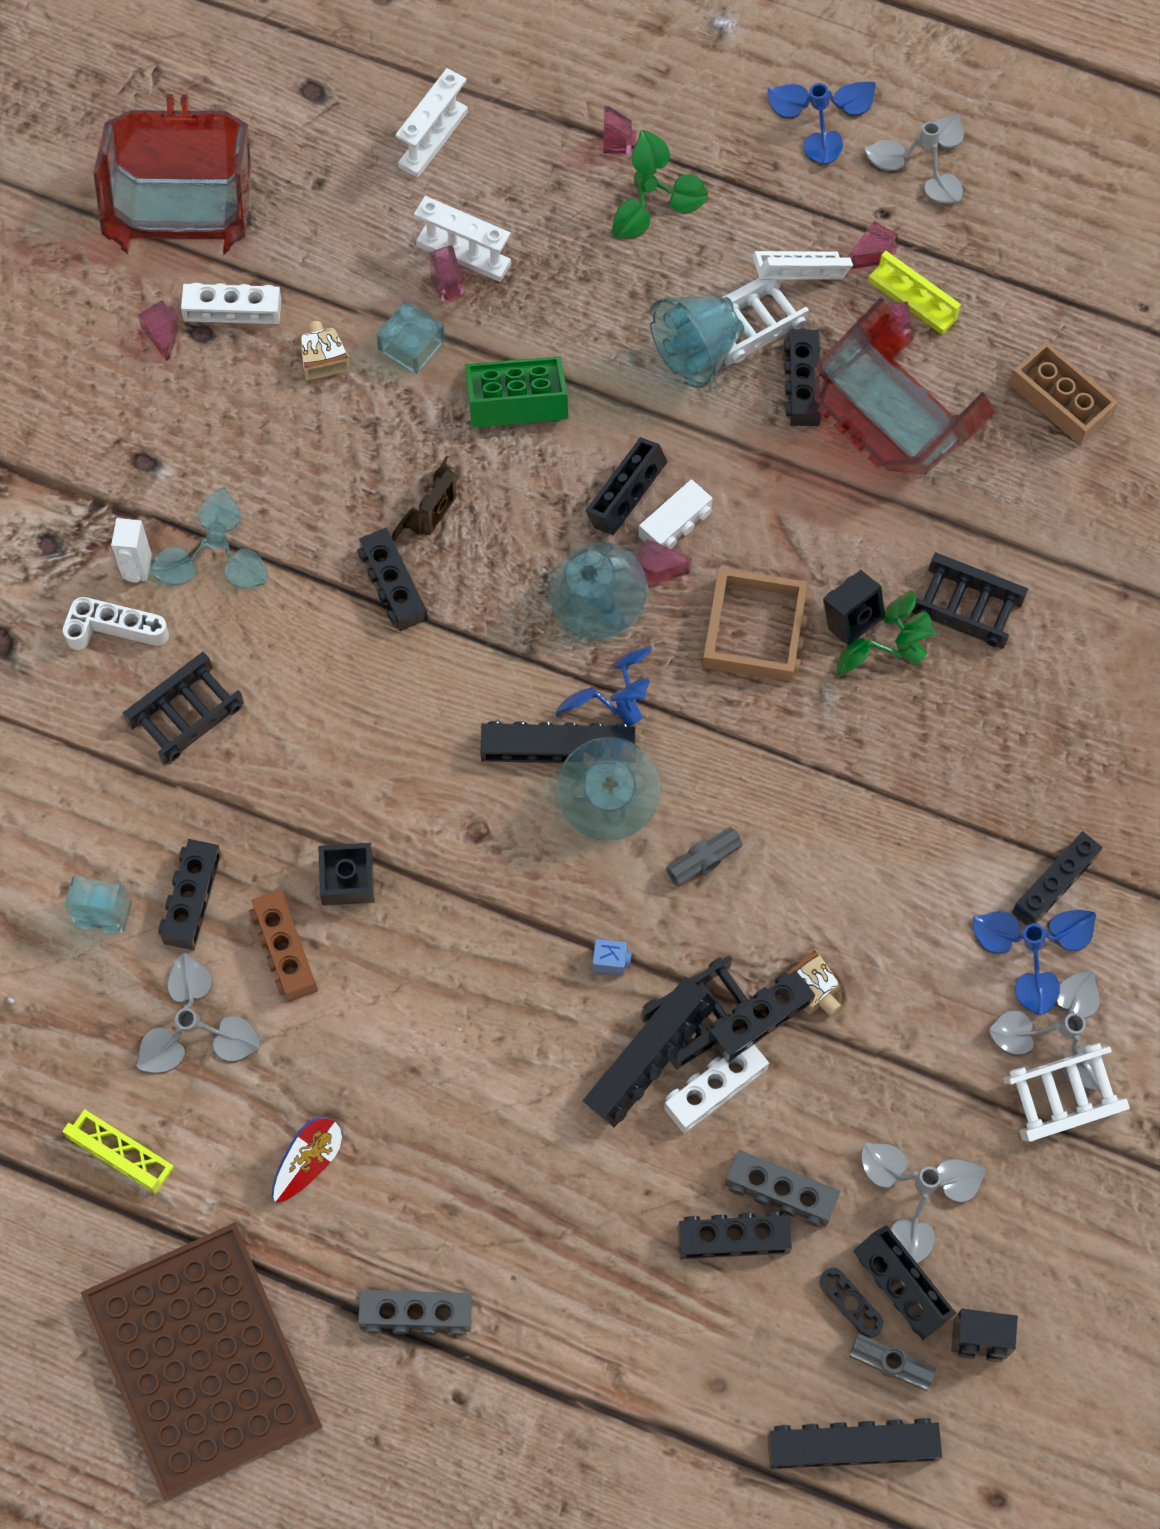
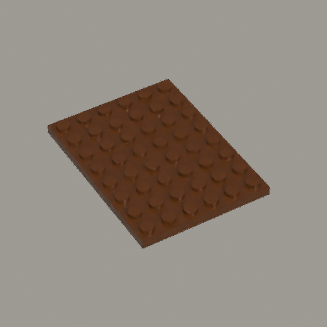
M232 1223L81 1292L164 1501L322 1428V1424L236 1223Z

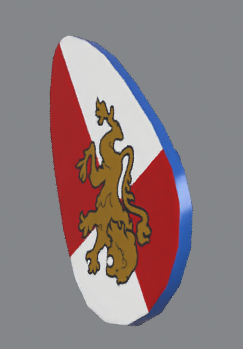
M316 1117L308 1121L298 1131L285 1153L274 1178L271 1197L275 1202L281 1203L298 1194L334 1159L340 1149L342 1140L340 1127L334 1120L327 1117Z

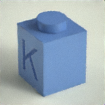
M596 939L592 972L624 976V968H630L632 953L627 951V942Z

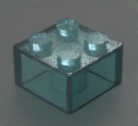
M404 301L376 334L378 350L417 374L445 340L444 324Z
M72 876L64 906L72 922L77 927L89 929L90 926L98 927L103 932L115 934L116 931L124 932L132 903L125 887L122 885Z

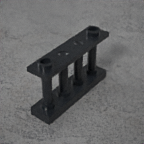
M935 552L928 570L934 576L924 599L916 598V603L911 613L917 615L918 613L926 612L934 622L985 641L991 647L1004 649L1009 634L1003 632V629L1013 606H1022L1029 588ZM943 578L957 583L947 609L932 604ZM968 587L980 592L970 619L956 613L964 592ZM992 596L1004 602L993 628L979 622L987 602Z
M204 651L123 712L125 721L132 730L137 726H142L162 748L158 751V755L163 765L178 759L183 750L228 715L236 714L244 704L242 693L239 690L230 696L210 674L212 669L211 661ZM198 679L203 680L222 701L211 711L190 689V685ZM177 695H183L202 717L191 727L170 704V701ZM158 710H162L182 732L171 742L150 720V716Z
M730 955L724 959L722 957L715 959L708 965L709 968L691 979V981L708 992L717 1003L712 1011L717 1020L722 1017L727 1019L731 1015L726 1014L705 984L716 976L720 977L738 1004L745 1002L747 1005L752 1001L747 999L727 970L731 968L733 960ZM671 993L658 1001L652 999L643 1006L644 1010L641 1012L643 1023L654 1015ZM756 1010L753 1014L758 1018L764 1014V1011ZM701 1023L695 1031L696 1039L688 1044L685 1042L679 1049L678 1054L671 1059L670 1062L676 1070L714 1046L709 1039L710 1030L704 1028ZM735 1025L732 1027V1030L737 1032L743 1026Z

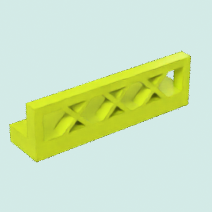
M885 251L881 255L879 266L869 275L868 282L943 335L957 320L961 304L889 252Z
M85 1109L74 1125L68 1122L62 1131L67 1139L155 1195L174 1168L172 1164ZM86 1119L95 1123L96 1134L88 1135L80 1130ZM100 1127L103 1128V1129L106 1130V1131H105V1132H101V1131H100ZM114 1135L118 1138L119 1147L114 1149L108 1148L102 1143V1137ZM122 1141L127 1143L128 1145L123 1146ZM138 1150L141 1162H130L125 1158L124 1151ZM144 1155L149 1157L150 1160L145 1161ZM158 1163L165 1169L157 1179L147 1172L146 1165Z

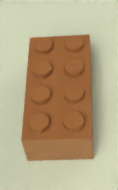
M1047 341L1013 370L1009 382L1013 389L1080 446L1113 417L1118 405L1116 399Z

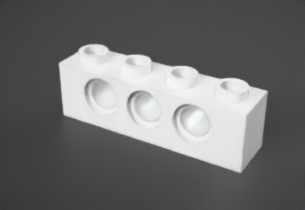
M183 284L181 311L184 321L280 324L282 299L280 288L272 285Z
M755 1045L729 1063L719 1056L708 1064L707 1067L709 1069L702 1075L698 1072L689 1078L686 1082L688 1085L681 1091L678 1088L672 1091L665 1098L667 1101L665 1102L664 1110L685 1134L767 1071L769 1062ZM732 1063H737L741 1065L743 1070L739 1073H734L728 1066ZM717 1079L721 1082L722 1087L713 1089L708 1085V1081ZM696 1095L701 1099V1103L691 1105L688 1103L687 1097Z

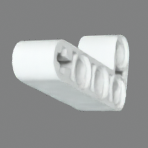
M80 597L73 601L63 626V633L67 644L74 650H81L87 647L93 631L154 646L163 645L169 639L168 628L163 617L87 597ZM89 610L87 614L79 615L82 611ZM108 616H113L111 620L103 621L104 618ZM131 622H137L133 627L127 626ZM81 632L78 637H71L74 633Z

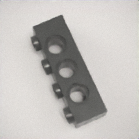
M739 1149L725 1182V1186H728L729 1191L740 1196L747 1194L755 1197L754 1201L764 1206H770V1204L780 1208V1212L791 1217L799 1215L806 1218L805 1221L815 1227L827 1226L840 1194V1190ZM751 1175H759L763 1179V1183L755 1186L750 1183L749 1177ZM783 1185L788 1189L789 1193L786 1196H779L776 1194L774 1187ZM804 1195L810 1196L814 1201V1205L810 1207L804 1206L800 1202V1197Z
M360 1290L358 1324L360 1329H365L364 1332L377 1334L381 1333V1329H393L392 1333L409 1334V1330H420V1334L436 1335L437 1331H448V1335L463 1336L465 1331L471 1332L472 1293ZM385 1307H392L396 1312L392 1318L384 1319L380 1316L381 1310ZM418 1307L423 1310V1315L420 1319L412 1320L408 1317V1312L412 1308ZM441 1308H447L451 1311V1316L449 1319L441 1321L436 1318L437 1311Z

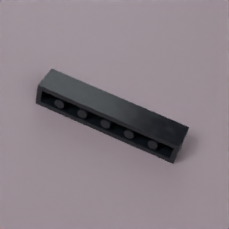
M490 721L487 724L481 723V762L634 765L635 727H630L628 724L604 726L600 723H593L589 726H582L577 723L553 725L550 722H541L538 725L521 721L514 722L513 724H502L499 721Z
M685 976L582 1101L593 1112L615 1128L619 1122L624 1120L634 1103L643 1097L645 1090L653 1080L660 1076L662 1069L678 1054L679 1049L686 1040L694 1035L696 1028L704 1018L712 1013L714 1006L717 1004L708 992Z
M931 1418L915 1419L914 1424H903V1420L899 1419L888 1420L886 1425L875 1426V1421L858 1422L857 1427H847L845 1422L831 1423L830 1428H819V1424L802 1425V1429L791 1430L790 1425L774 1426V1431H769L767 1435L770 1469L939 1461L942 1458L939 1422L931 1423Z

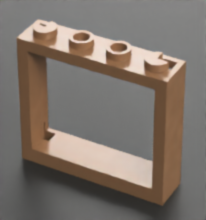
M719 567L702 668L792 682L793 673H799L801 659L796 658L797 651H802L804 636L799 635L800 629H805L808 614L803 613L804 606H809L811 591H806L808 582ZM726 584L798 596L787 664L715 652Z

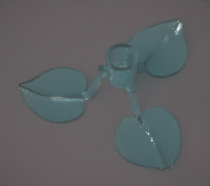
M224 487L210 495L199 510V521L207 530L206 538L202 540L194 555L189 558V554L184 548L169 546L157 555L150 568L151 574L161 582L171 585L185 584L192 580L196 574V569L192 562L197 559L204 547L208 545L212 548L224 547L228 559L231 560L225 565L224 573L228 582L235 587L250 588L264 585L268 578L267 569L262 559L255 552L249 549H240L234 557L230 552L229 543L226 541L227 531L234 529L239 524L241 513L238 505Z

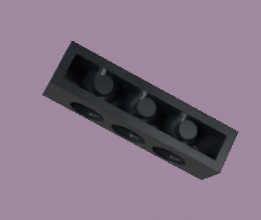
M790 329L789 338L784 339V353H788V360H785L784 373L789 374V381H785V395H789L785 414L786 417H790V426H819L821 419L819 330ZM799 376H803V377H805L806 379H800V378H798V377H799ZM800 397H803V398H806L807 400H800L799 398H800Z
M642 437L637 440L585 510L595 529L614 536L667 464V459L660 444Z
M387 528L359 538L360 548L357 549L359 558L362 563L367 562L369 569H367L368 576L371 582H376L379 587L377 594L381 603H386L389 608L387 614L392 625L396 623L399 630L402 631L426 621L427 609ZM381 557L386 558V560L383 562L375 561L376 559ZM388 578L396 579L394 582L385 581ZM399 598L406 599L403 603L395 602Z
M1082 831L1018 900L1011 913L1026 926L1037 924L1097 859L1103 847Z
M188 839L186 847L181 848L179 856L181 866L179 871H175L172 885L175 886L172 895L167 897L165 910H168L166 919L161 920L158 934L161 935L165 945L195 951L221 858L219 845ZM194 866L202 867L201 871L196 874L189 872ZM186 891H195V894L192 897H183V894ZM182 914L188 915V918H187L186 921H184V922H177V921H176V918H177L179 915H182Z
M796 970L790 974L787 972L783 973L774 981L775 985L771 988H762L753 996L754 1000L747 1005L745 1002L739 1004L733 1009V1015L727 1019L722 1017L711 1025L709 1039L727 1063L813 1003L815 993ZM784 995L787 997L788 1002L780 1004L775 1000V996ZM763 1010L767 1017L758 1019L754 1016L753 1012ZM741 1025L745 1028L746 1032L736 1034L732 1027Z
M768 1212L763 1217H755L754 1213L739 1214L738 1218H727V1215L720 1214L713 1215L711 1219L700 1220L699 1216L684 1217V1221H679L678 1224L680 1259L790 1254L792 1249L789 1215H782V1212ZM759 1227L765 1228L769 1233V1237L760 1239L755 1235L754 1230ZM737 1229L740 1231L742 1238L731 1240L727 1236V1231ZM704 1230H708L713 1233L714 1240L705 1242L700 1238L699 1234Z
M887 1225L873 1232L853 1250L859 1262L867 1268L876 1280L877 1285L885 1291L892 1300L894 1307L903 1314L910 1323L912 1330L922 1340L936 1332L957 1314Z

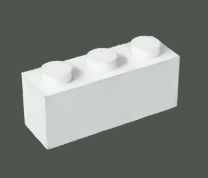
M691 479L639 525L638 537L658 555H661L665 550L670 551L676 545L677 539L682 535H688L693 530L695 523L700 519H706L710 515L713 498Z
M116 518L111 546L122 579L129 582L147 581L152 553L142 521Z

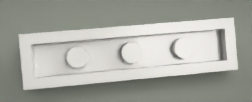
M755 251L752 255L760 279H843L853 266L851 258H840L838 252Z

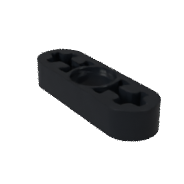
M829 1268L825 1270L819 1280L821 1290L861 1335L868 1338L877 1336L883 1327V1320L880 1314L839 1269ZM828 1275L831 1278L838 1277L837 1286L841 1290L844 1286L848 1288V1290L841 1294L839 1299L835 1296L839 1292L838 1289L833 1285L830 1287L826 1285ZM848 1295L855 1296L859 1301L858 1308L848 1310L843 1304V1299ZM865 1307L867 1311L863 1315L868 1320L875 1319L874 1327L876 1330L872 1328L866 1330L863 1327L866 1322L861 1315L858 1320L853 1316L858 1315L862 1308Z

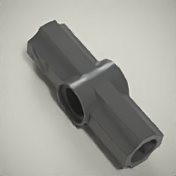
M730 826L708 841L704 839L693 845L686 855L666 867V871L672 882L679 887L698 874H706L715 869L722 859L739 850L743 843L737 831Z
M861 1334L857 1335L849 1355L850 1358L881 1371L887 1377H895L926 1392L936 1371L935 1367L904 1354L899 1348H890ZM893 1356L897 1358L899 1368H889L886 1364V1357Z

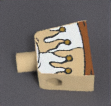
M320 321L311 322L308 325L310 333L301 336L303 368L306 381L351 371L348 354L334 328L323 329L322 322Z
M814 949L792 968L788 974L796 970L815 993L813 1003L804 1009L805 1012L811 1014L818 1007H821L829 1016H832L841 1007V1004L832 996L837 991L839 983L818 951Z

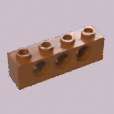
M280 889L252 899L253 909L249 910L254 925L260 924L262 932L257 934L262 948L268 947L271 954L266 958L271 972L276 970L279 979L275 980L279 994H285L289 1002L317 992L316 982L282 890ZM271 919L280 920V923L275 927L267 926L268 921ZM280 942L289 944L285 950L275 949L276 945ZM288 966L297 967L296 972L293 974L284 973L285 968Z

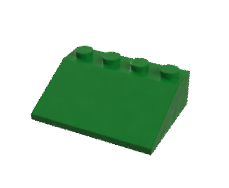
M561 356L465 364L471 427L486 428L493 425L510 426L517 423L534 424L541 421L558 422L569 419L568 395Z

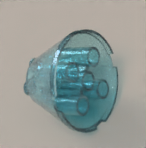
M668 297L659 299L651 306L650 314L653 313V322L649 324L655 345L670 370L674 374L679 372L686 379L684 383L691 387L703 388L713 381L738 340L740 333L744 331V325L738 319L733 309V302L728 297Z
M608 542L587 543L567 553L555 567L549 582V602L557 620L571 633L591 639H606L624 632L639 618L643 611L646 596H648L647 578L640 562L625 548Z
M597 738L580 745L567 757L558 776L557 797L561 811L574 828L594 839L611 841L633 835L648 823L659 802L660 781L652 760L638 746L620 738ZM607 781L614 783L616 786L613 788L612 793H608L607 789L602 788V785Z

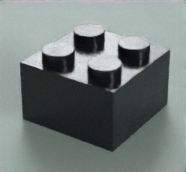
M859 570L853 576H849L843 584L830 591L823 598L828 630L848 646L886 617L881 585L862 570Z
M371 843L318 846L322 906L375 903Z
M961 1308L953 1319L951 1352L958 1353V1356L961 1358L973 1359L975 1355L986 1356L987 1361L1003 1362V1359H1007L1016 1350L1018 1316Z

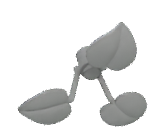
M959 114L944 117L934 122L924 123L921 136H916L915 141L907 152H905L904 146L895 140H882L865 147V154L871 163L880 169L894 171L904 166V158L909 157L917 144L920 143L923 149L933 150V172L935 178L926 181L924 187L926 196L932 201L946 204L958 203L962 198L963 188L958 178L952 174H944L939 177L937 162L938 144L943 148H953L960 145L963 141L964 132Z
M183 953L175 962L168 979V991L173 1000L176 1002L189 1000L187 1005L176 1013L175 1023L178 1026L176 1028V1036L174 1037L172 1032L165 1028H155L149 1031L144 1036L140 1045L137 1068L140 1070L162 1073L176 1068L182 1062L185 1055L184 1047L177 1042L181 1037L182 1031L193 1032L198 1027L217 1035L213 1041L214 1050L220 1058L226 1061L242 1060L260 1048V1041L256 1031L246 1020L240 1017H225L220 1023L219 1030L200 1022L199 1015L190 1008L194 1003L193 998L201 999L207 995L211 988L212 978L204 965L186 953Z
M1092 971L1077 973L1060 984L1057 1004L1061 1008L1067 1009L1068 1012L1067 1016L1059 1021V1024L1031 1031L1032 1021L1026 1014L1021 1011H1009L1001 1015L989 1028V1034L994 1043L1009 1054L1022 1055L1032 1050L1034 1046L1032 1036L1059 1030L1062 1036L1073 1038L1071 1046L1073 1053L1065 1055L1064 1058L1085 1052L1084 1047L1090 1044H1084L1077 1049V1043L1080 1040L1079 1034L1086 1027L1084 1018L1093 1015L1099 1007L1100 998L1095 981V973ZM1091 1059L1076 1063L1084 1089L1100 1091ZM1063 1067L1062 1073L1065 1079L1071 1084L1066 1067Z
M864 1143L862 1147L861 1161L863 1170L867 1178L876 1186L887 1189L895 1184L896 1179L899 1181L915 1179V1188L922 1196L914 1214L913 1222L908 1219H900L892 1225L890 1230L916 1263L923 1261L931 1252L935 1241L932 1227L927 1223H918L928 1195L932 1194L937 1187H943V1193L949 1200L957 1203L967 1202L978 1192L986 1174V1169L972 1162L952 1159L942 1162L937 1168L925 1167L920 1173L914 1171L913 1174L902 1176L907 1168V1160L900 1149L889 1144Z

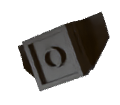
M448 456L444 458L434 473L432 492L429 496L425 495L419 505V511L415 508L407 511L393 531V541L396 540L404 527L421 535H431L457 498L455 474L447 467Z

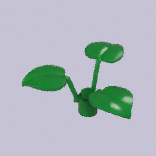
M646 130L640 131L631 157L632 165L637 170L634 175V183L639 187L637 192L639 193L641 203L639 204L635 199H629L620 205L612 224V236L614 238H636L644 234L648 229L651 219L649 212L643 209L645 207L644 192L650 193L658 187L672 194L669 204L675 211L680 213H690L697 210L708 197L704 183L693 174L680 176L674 183V190L658 182L653 174H656V169L664 168L668 164L670 151L667 144L659 136Z
M912 590L895 599L885 610L886 617L883 621L888 625L896 621L901 629L895 641L898 651L874 641L867 642L863 637L859 638L847 646L839 658L837 674L840 678L843 674L855 669L866 660L870 653V647H876L893 654L898 659L904 657L912 665L919 664L925 658L927 651L917 641L935 635L930 615L926 612H921L909 619L905 627L902 624V618L912 612L916 603V595Z

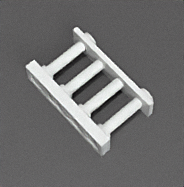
M446 68L396 133V138L408 144V150L399 160L398 168L418 178L468 113V107L456 101L457 93L467 81L465 77Z
M425 196L414 213V217L426 222L425 227L416 240V246L501 282L511 265V259L501 255L500 252L509 239L511 232Z
M757 278L697 311L696 325L701 331L707 327L713 328L728 350H726L725 364L727 366L734 362H741L747 355L789 333L790 329H801L807 323L809 309L804 307L797 312L779 289L782 279ZM766 295H772L788 317L776 323L759 299ZM748 305L752 306L768 328L756 333L742 315L740 309ZM728 316L732 317L748 339L736 344L719 321Z
M1095 1043L1084 1047L1085 1052L1027 1071L1025 1067L1009 1071L1010 1076L1003 1078L1004 1084L1016 1083L1028 1121L1026 1123L1027 1128L1019 1130L1023 1141L1030 1142L1130 1109L1126 1098H1117V1095H1113L1101 1057L1103 1054L1112 1052L1111 1047ZM1088 1059L1092 1061L1103 1096L1101 1098L1102 1103L1092 1106V1103H1088L1076 1063ZM1063 1067L1067 1069L1078 1104L1076 1107L1077 1111L1067 1114V1111H1063L1051 1071ZM1039 1075L1042 1077L1053 1112L1051 1115L1052 1119L1045 1122L1038 1119L1026 1079Z

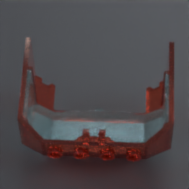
M167 94V110H130L105 122L93 172L101 234L109 241L111 239L114 240L126 254L129 253L131 239L224 240L223 256L234 243L239 242L245 237L249 212L251 155L247 123L227 111H189L188 94H182V111H174L173 94Z
M880 297L815 365L814 400L819 405L817 411L826 419L829 417L833 418L836 421L833 426L843 436L847 433L846 437L860 452L865 449L870 454L868 459L877 468L882 465L887 471L926 475L932 468L970 439L996 412L986 394L981 392L959 416L956 414L953 416L894 359L914 338L908 332L904 335L898 329L901 324L896 320L885 300Z

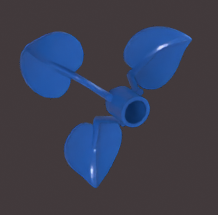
M857 82L845 85L836 92L835 98L823 83H816L811 86L810 93L801 85L787 84L779 87H768V98L773 110L784 118L798 117L801 114L802 107L807 108L810 101L812 107L819 110L821 133H813L807 137L804 142V151L811 160L821 165H827L834 162L840 156L843 149V140L838 132H825L823 110L829 105V99L837 108L843 107L845 113L861 115L872 106L876 84L875 82Z
M652 646L631 651L615 662V669L622 667L626 684L624 689L617 691L610 697L611 702L616 701L617 707H614L591 687L575 692L566 698L559 706L556 717L558 718L562 712L583 705L591 698H598L613 712L614 716L619 714L624 724L631 726L639 722L643 716L635 699H645L650 680L643 678L630 683L627 670L630 665L639 662L651 652Z
M1071 910L1056 915L1049 923V930L1054 936L1049 934L1039 924H1029L1016 937L1019 933L1017 919L1009 913L1000 911L974 916L973 928L980 944L986 950L996 954L1007 953L1011 949L1012 941L1017 943L1024 939L1025 947L1033 951L1035 974L1026 973L1022 975L1016 982L1015 993L1018 1001L1036 1015H1043L1054 1007L1060 994V983L1055 974L1052 972L1040 974L1038 951L1044 947L1045 937L1053 942L1059 940L1062 948L1066 950H1082L1092 940L1096 913L1087 910Z

